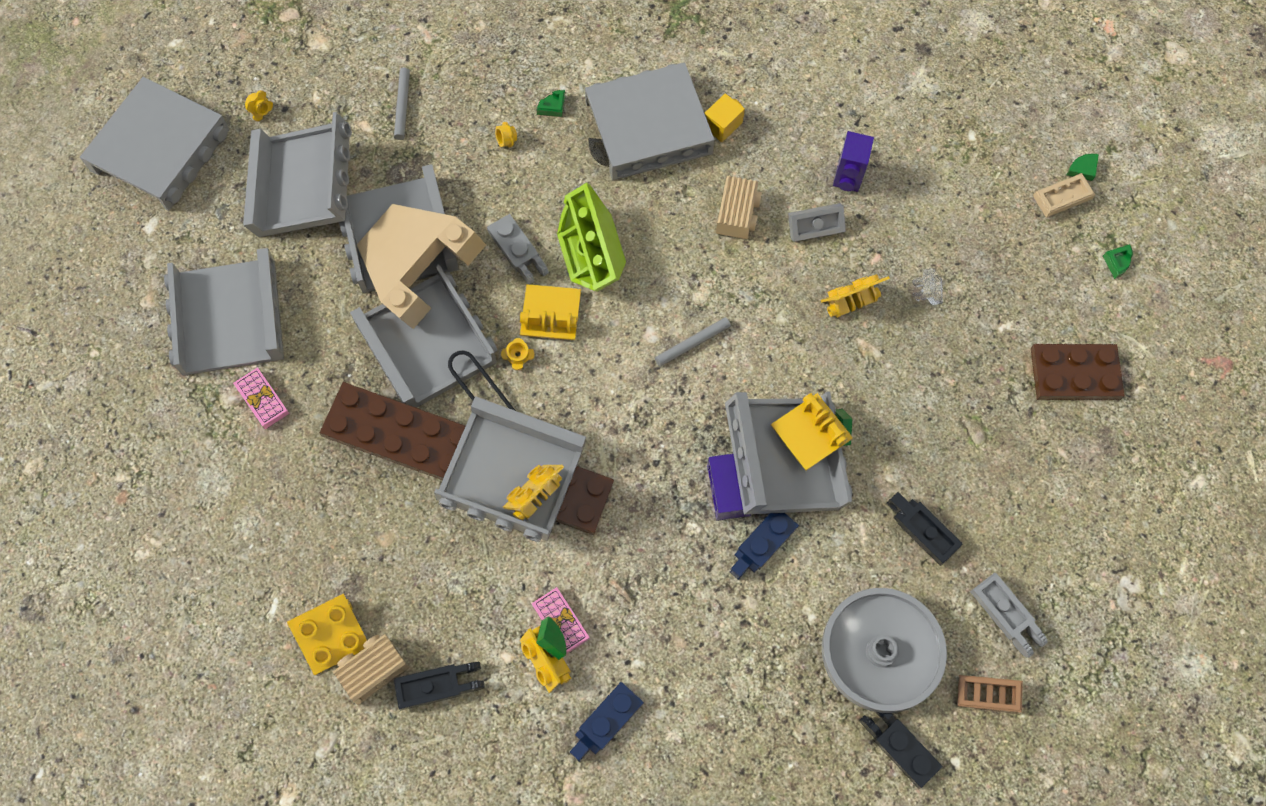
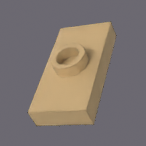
M1081 173L1038 190L1034 193L1033 197L1047 218L1092 200L1095 193Z

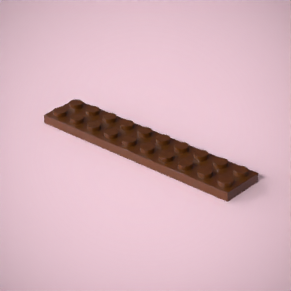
M342 382L319 434L321 437L443 481L466 426ZM577 466L555 522L594 535L614 479Z

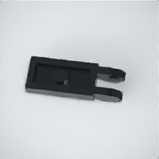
M471 662L458 666L452 664L395 678L394 685L399 710L402 711L460 697L461 694L485 688L483 680H475L459 685L457 676L477 672L481 669L480 662Z
M876 712L889 726L883 733L871 718L864 715L859 720L860 723L874 737V742L918 789H921L943 767L899 719H895L892 713Z

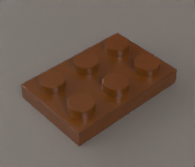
M1033 344L1031 347L1037 400H1121L1125 397L1117 344Z

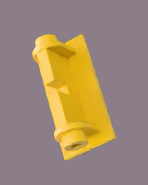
M540 626L533 630L531 628L528 629L520 639L521 649L525 657L533 663L538 681L550 693L559 683L563 685L572 679L569 675L571 670L564 658L560 660L555 657L551 658L549 652L536 643Z

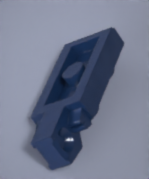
M770 513L739 546L734 555L739 560L733 565L730 573L739 580L748 569L754 573L758 569L760 570L797 530L799 525L786 513Z
M620 682L579 727L580 730L575 734L579 742L572 748L570 754L578 762L590 750L596 755L609 744L641 708L644 702L624 683Z

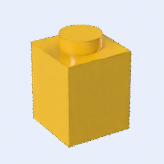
M725 93L704 113L712 135L720 142L726 140L743 123L745 108L738 100L732 99Z

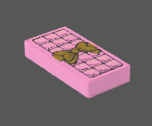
M258 367L233 383L264 429L290 414Z
M557 587L531 603L541 620L550 616L559 626L565 638L566 654L590 639Z

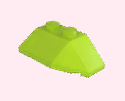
M585 183L565 195V206L560 217L557 236L571 282L598 292L620 279L626 259L611 213L591 185Z

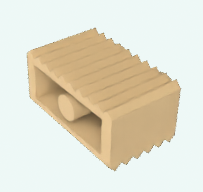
M730 175L726 177L716 234L748 239L749 231H755L758 215H753V208H759L762 192L757 191L758 181L731 177Z
M385 634L381 637L375 635L363 644L365 649L355 656L351 653L343 657L337 663L339 668L333 671L350 699L357 705L367 700L368 697H371L409 668Z

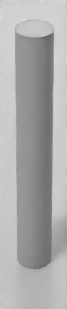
M401 68L399 72L394 138L397 140H403L405 136L410 70L408 68Z
M725 317L655 357L656 363L661 367L731 327L729 320Z

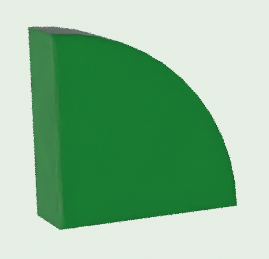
M565 90L554 91L551 95L541 99L536 109L537 115L563 117Z
M1085 154L1078 157L1071 164L1066 175L1074 177L1082 173L1086 180L1093 181L1096 177L1099 154Z
M1129 244L1107 251L1103 255L1114 279L1123 275L1129 268L1131 258L1133 257V250Z
M843 408L835 409V416L852 436L853 418ZM851 440L843 446L851 445Z
M548 616L541 621L536 643L560 660L566 656L565 638L556 622Z

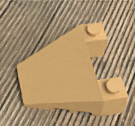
M392 204L357 244L381 303L412 329L431 310V307L409 288L444 247L469 266L486 246L483 240L456 216Z

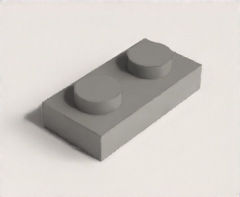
M841 203L788 213L790 237L793 242L846 232L844 206Z

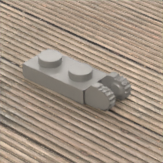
M510 214L487 226L489 235L514 270L520 273L527 284L534 282L532 273L526 267L531 263L534 264L542 276L549 273L539 253Z
M993 573L970 591L1009 640L1012 639L1013 645L1024 657L1029 658L1034 654L1032 647L1020 633L1025 628L1027 634L1038 646L1043 647L1047 644L1048 639L1034 622L1036 620L997 573Z

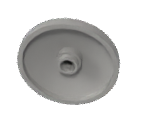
M872 588L857 592L845 599L834 610L823 632L822 658L830 680L844 697L864 709L880 713H895L908 710L929 697L943 677L947 661V649L942 629L934 615L924 604L904 592L889 588Z

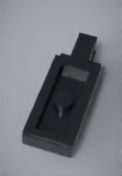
M897 492L886 503L896 514L893 518L898 522V525L940 566L963 545L921 502L917 503L913 499L908 502Z

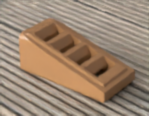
M959 675L957 706L1021 714L1023 681ZM968 683L974 684L973 701L967 700ZM980 685H987L986 702H980ZM993 686L999 687V703H993ZM1006 688L1012 689V705L1005 704Z

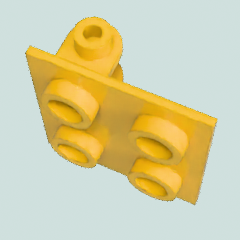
M878 274L869 277L865 276L852 281L850 285L828 291L829 297L820 301L821 303L828 301L830 304L827 307L829 316L838 318L850 311H855L856 307L860 309L863 306L877 302L878 298L881 297V292L878 287L874 288V285L890 278L889 276L879 278Z
M526 284L523 312L520 313V336L575 340L581 289Z
M818 393L806 395L802 399V404L771 424L772 428L806 471L853 439Z
M536 466L527 475L529 480L522 487L518 486L506 497L508 502L503 508L516 510L513 516L522 521L524 519L528 520L537 510L536 506L540 507L542 505L536 496L538 495L546 501L548 496H551L559 488V482L562 480V477L558 473L564 466Z
M344 593L287 621L314 676L336 665L348 654L353 653V655H356L365 649L363 644L367 641V638L352 611L353 608L349 599H346Z

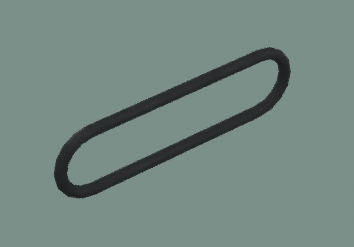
M462 350L450 356L448 368L472 401L475 398L452 367L453 359L458 355L468 356L509 409L515 410L470 352Z

